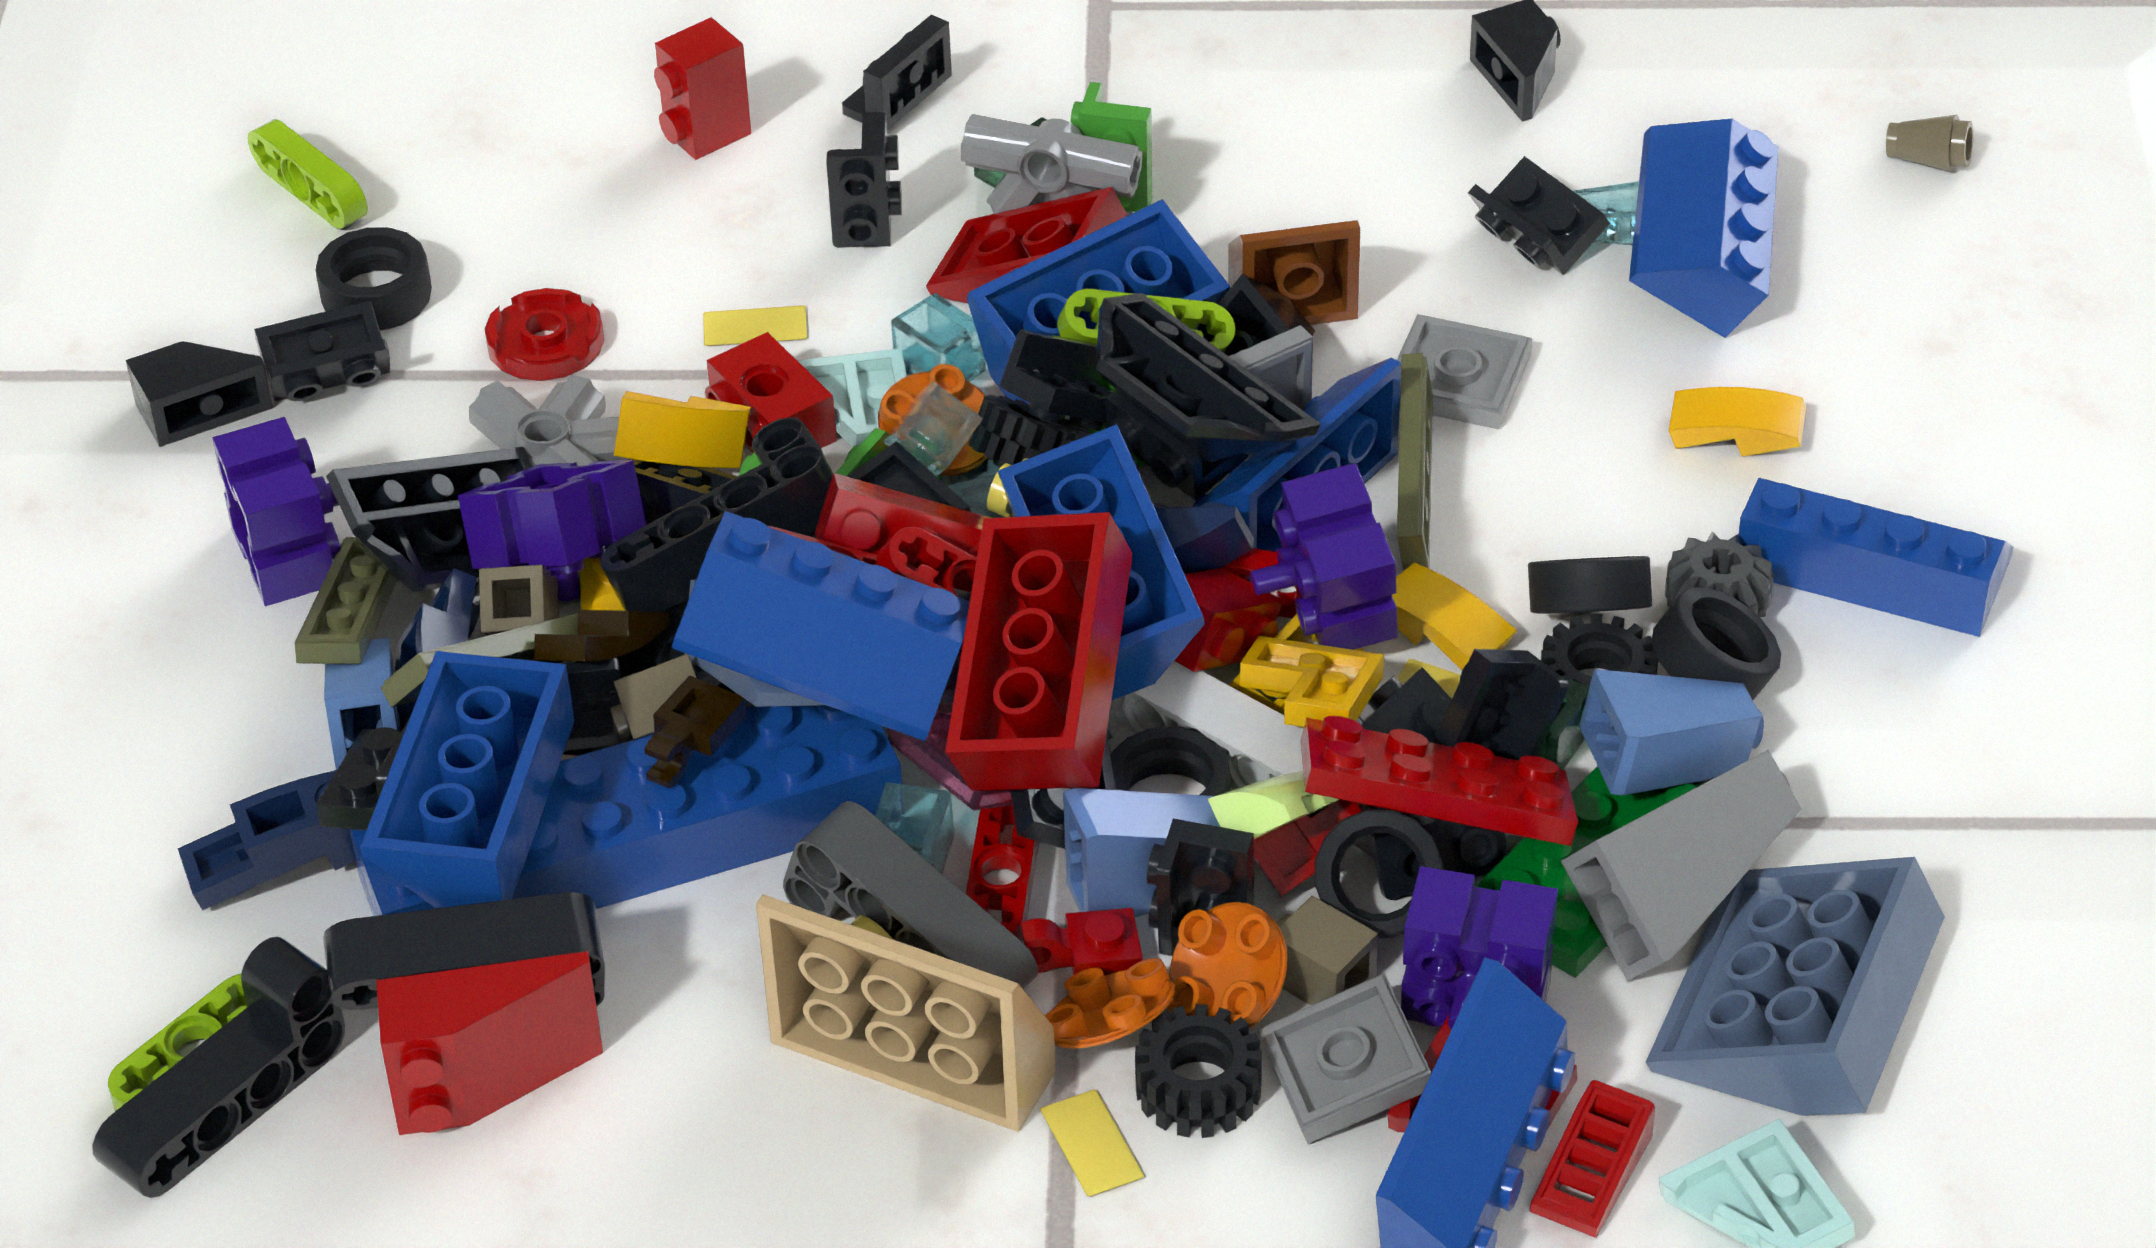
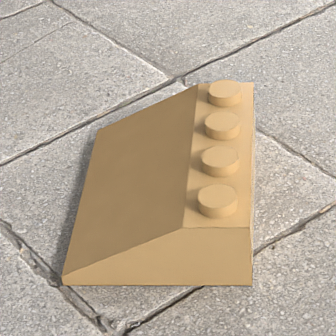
M762 894L756 903L771 1043L1019 1132L1055 1075L1056 1066L1054 1027L1019 983Z

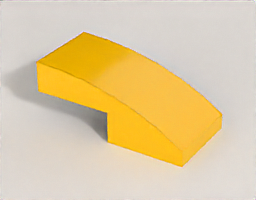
M1706 387L1675 391L1668 431L1676 449L1735 439L1742 457L1801 447L1806 405L1803 397L1759 388Z
M626 391L621 401L614 456L681 466L740 468L743 460L751 407L690 396L687 402Z
M1413 563L1396 577L1397 593L1392 594V597L1397 607L1398 630L1414 645H1417L1427 636L1461 670L1469 662L1474 649L1502 650L1509 644L1517 632L1502 616L1478 597L1449 578L1427 567Z

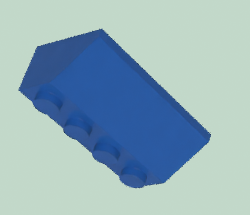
M1733 118L1650 126L1643 137L1629 281L1726 338L1769 296L1779 147L1773 144L1764 133L1758 130H1751Z
M1162 199L968 292L967 302L990 377L999 387L1018 332L1025 329L1060 336L1057 326L1058 317L1068 298L1078 290L1097 289L1134 294L1143 293L1144 295L1207 301L1218 304L1231 286ZM1081 311L1078 317L1085 320L1086 328L1095 329L1097 323L1091 321L1089 312ZM999 387L1002 393L1006 397L1012 399L1013 401H1015L1016 399L1025 401L1022 398Z
M1391 357L1338 380L1321 396L1311 399L1304 409L1306 414L1321 424L1316 435L1257 451L1247 461H1243L1232 470L1229 476L1209 494H1204L1196 500L1192 507H1199L1201 504L1208 502L1236 506L1254 537L1253 548L1273 552L1282 548L1283 546L1280 542L1274 520V511L1283 509L1281 482L1356 463L1365 484L1398 454L1401 362Z
M1116 424L998 470L1013 517L1110 512L1133 553L1112 700L1155 684L1204 626L1205 621L1118 425Z
M1758 478L1742 512L1738 533L1742 546L1760 545L1763 559L1772 562L1773 583L1977 637L1981 636L2014 548L2007 541L1972 531L1957 529L1763 478Z
M725 511L706 553L671 648L926 741L964 639L970 601L957 597L947 590L933 588L897 575L885 567L870 565L835 552L823 544L806 541L770 528L758 520L743 518Z
M436 651L361 843L362 856L435 908L512 899L575 721L566 664Z
M1484 958L1378 1188L1376 1206L1380 1248H1495L1497 1230L1492 1229L1500 1209L1511 1211L1518 1199L1524 1178V1170L1519 1169L1527 1149L1535 1152L1538 1151L1544 1140L1550 1119V1111L1546 1110L1545 1107L1552 1091L1563 1093L1569 1083L1576 1054L1568 1050L1567 1021L1498 961Z

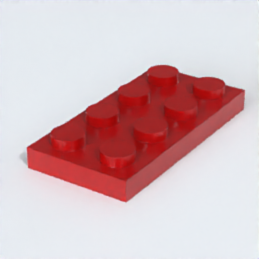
M1327 716L1323 721L1306 717L1300 743L1304 786L1307 793L1568 846L1572 845L1578 819L1566 770L1559 769L1554 762L1538 756H1522L1518 761L1494 756L1493 752L1486 747L1468 742H1460L1455 744L1454 747L1430 743L1423 735L1405 729H1393L1389 734L1363 729L1360 723L1342 716Z

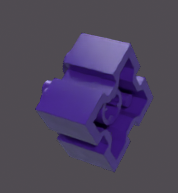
M285 417L212 437L219 473L225 486L226 492H224L231 529L244 559L248 560L251 576L264 606L319 591L337 552L341 549L332 522L325 523L324 514L333 512V507L339 506V503L330 484L326 483L323 476L312 478L311 474L316 473V469L306 438L295 440Z
M633 460L595 461L583 466H577V462L538 464L507 476V481L489 483L458 495L472 568L543 565L551 571L552 576H558V600L561 602L580 598L578 571L585 568V558H601L603 552L610 545L646 525Z
M1352 463L1281 482L1283 509L1274 511V520L1283 547L1276 550L1278 564L1250 572V579L1255 594L1263 595L1297 586L1301 598L1295 599V605L1301 629L1305 636L1315 634L1319 645L1354 650L1398 638L1397 607L1392 597V594L1397 593L1396 562L1380 522L1376 523L1372 513V502L1357 464Z
M1420 866L1404 927L1403 964L1406 965L1402 980L1401 1009L1406 1019L1438 1027L1443 1025L1449 1015L1448 1025L1452 1030L1485 957L1501 963L1546 1002L1551 982L1554 946L1551 942L1555 929L1558 889L1502 880L1501 889L1497 891L1474 887L1475 875Z

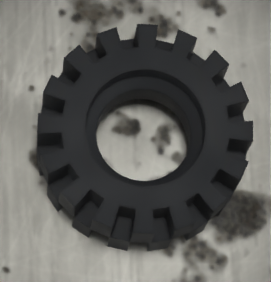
M988 395L984 396L968 444L973 447V450L984 453V456L991 460H999L1002 462V465L1005 463L1014 465L1022 462L1025 458L1029 459L1060 447L1067 440L1075 441L1076 435L1081 433L1088 435L1089 432L1085 427L1079 426V424L1068 419H1063L1062 424H1057L1035 417L1027 412L1029 405L1025 401L1018 399L1013 401L1001 395L999 397Z
M1591 614V623L1584 624L1579 615L1570 618L1569 629L1562 623H1559L1553 628L1552 636L1547 635L1545 637L1543 650H1541V661L1567 680L1569 684L1568 691L1557 713L1559 714L1563 711L1562 723L1572 727L1577 719H1581L1592 676L1580 672L1581 670L1601 668L1609 671L1657 675L1658 659L1651 643L1652 638L1651 636L1642 638L1643 628L1634 623L1626 630L1624 629L1625 618L1618 616L1613 617L1611 624L1602 623L1603 614Z
M1195 1004V1015L1186 1016L1184 1007L1180 1006L1172 1009L1171 1022H1168L1160 1014L1152 1020V1031L1146 1028L1142 1030L1139 1035V1046L1136 1045L1135 1048L1137 1101L1141 1100V1110L1147 1118L1156 1113V1125L1166 1131L1172 1122H1176L1177 1135L1184 1137L1190 1136L1191 1127H1201V1136L1206 1138L1214 1137V1125L1220 1123L1225 1133L1236 1129V1116L1245 1122L1252 1116L1253 1104L1258 1105L1261 1098L1262 1050H1260V1040L1256 1032L1249 1034V1023L1242 1017L1231 1025V1011L1219 1007L1216 1016L1212 1017L1208 1016V1005ZM1191 1062H1206L1220 1067L1224 1072L1210 1079L1193 1080L1181 1077L1174 1073L1173 1070Z

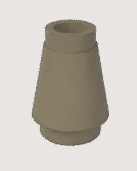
M1957 114L1903 121L1901 123L1890 122L1886 134V154L1888 157H1898L1899 159L1951 172L1955 170L1956 166L1968 167L1973 151L1972 121L1960 120Z

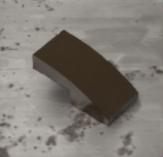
M578 610V635L535 634L534 660L602 661L631 653L646 645L669 626V612Z

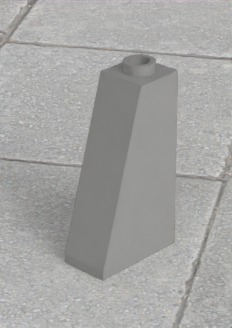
M1767 750L1594 841L1561 862L1626 980L1630 981L1675 957L1802 808L1790 789L1786 776L1777 766L1770 751Z

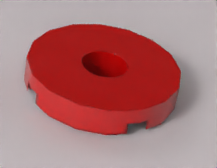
M542 288L524 291L511 298L512 305L505 307L501 312L499 305L490 313L484 328L490 360L501 371L519 379L545 381L567 377L586 368L600 354L604 343L603 324L599 309L592 302L591 307L583 303L581 295L564 289ZM541 331H554V333L545 336L534 335Z

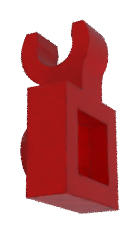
M1339 799L1312 818H1309L1308 815L1303 816L1254 839V861L1279 897L1315 873V859L1325 836L1344 818L1362 812L1356 802Z
M1133 907L1065 913V928H1061L1055 922L1043 918L1029 919L1021 922L1024 945L1035 958L1038 973H1044L1056 968L1071 967L1073 975L1089 968H1100L1103 970L1104 975L1128 970L1134 964L1143 961Z

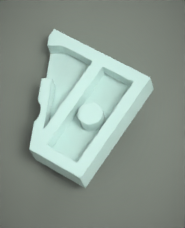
M901 348L797 360L833 395L836 432L851 447L860 445L875 428H878V411L883 396L897 381L907 377Z
M1780 1118L1658 1178L1660 1192L1666 1202L1751 1248H1835L1855 1238L1854 1221Z

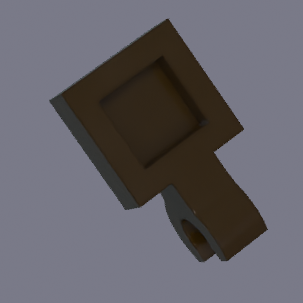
M689 675L653 714L654 735L648 741L644 750L646 755L656 758L657 761L646 773V779L669 789L675 786L683 776L690 755L694 750L711 757L746 719V699L736 693Z

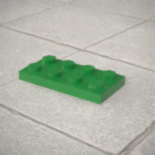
M1597 766L1571 792L1578 819L1571 846L1525 837L1475 887L1500 891L1502 880L1557 888L1556 921L1551 944H1554L1552 965L1576 978L1607 946V943L1561 861L1594 841L1699 786L1695 783H1688L1628 795H1615L1610 793Z

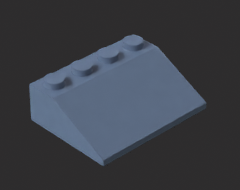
M1916 857L1749 870L1718 905L1710 918L1647 1057L1646 1064L1650 1071L1801 1116L1866 1113L1945 918Z

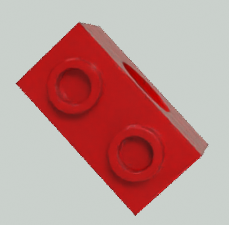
M768 332L706 360L709 386L705 389L706 399L751 407L745 446L750 452L754 453L752 440L761 428L773 421L788 417L801 420L821 448L837 441L833 395Z

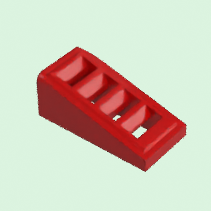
M1592 1080L1578 1102L1532 1198L1530 1212L1596 1238L1652 1139L1655 1105L1645 1098L1603 1082ZM1588 1139L1594 1140L1601 1144L1617 1149V1152H1613L1611 1150L1605 1149L1603 1147H1600L1587 1141ZM1576 1163L1606 1176L1603 1178L1573 1165ZM1562 1185L1594 1196L1595 1199L1593 1203H1590L1559 1190Z

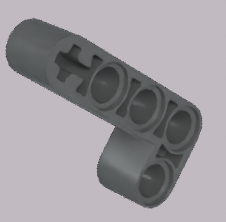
M851 801L842 802L795 845L783 880V889L791 904L830 918L843 907L854 918H857L859 915L870 918L880 925L893 940L1019 983L1023 989L1037 977L1038 967L1035 958L1016 936L861 805Z

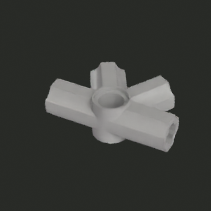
M972 114L965 125V132L961 143V161L965 162L966 166L1006 173L986 201L991 206L993 214L1108 187H1113L1118 196L1132 198L1137 189L1142 168V150H1139V146L1084 136L1075 125L1063 119L1051 118L1042 122L1038 127Z
M570 375L567 381L556 384L539 409L513 387H505L501 382L496 381L481 388L478 397L469 406V420L473 426L500 449L524 447L532 466L577 462V466H583L595 461L629 460V458L614 456L619 417L601 418L606 408L605 395L593 386L590 379Z

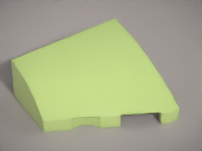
M1303 771L1278 775L1208 798V802L1220 827L1254 833V839L1303 816L1320 811L1339 800L1305 792Z

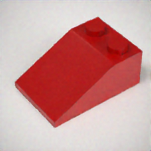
M1108 187L966 220L928 281L926 288L931 296L968 303V292L1126 217L1127 214L1113 187Z
M588 951L376 980L380 1042L399 1135L420 1132L432 1133L448 1128L469 1126L603 1053Z

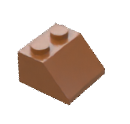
M1358 220L1240 235L1228 244V284L1232 287L1243 273L1287 296L1310 325L1358 319L1359 222Z

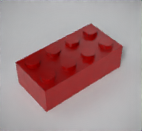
M1110 512L983 518L945 749L946 755L971 791L1099 787L1133 555Z

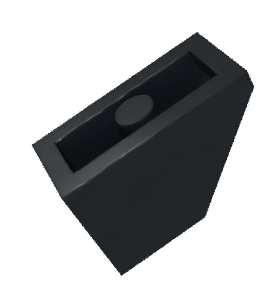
M1522 0L1472 15L1470 61L1522 122L1532 119L1555 73L1556 49L1559 48L1561 42L1559 28L1555 20L1547 16L1533 0Z
M181 341L126 360L136 407L159 447L273 408L265 365L261 357L257 355Z

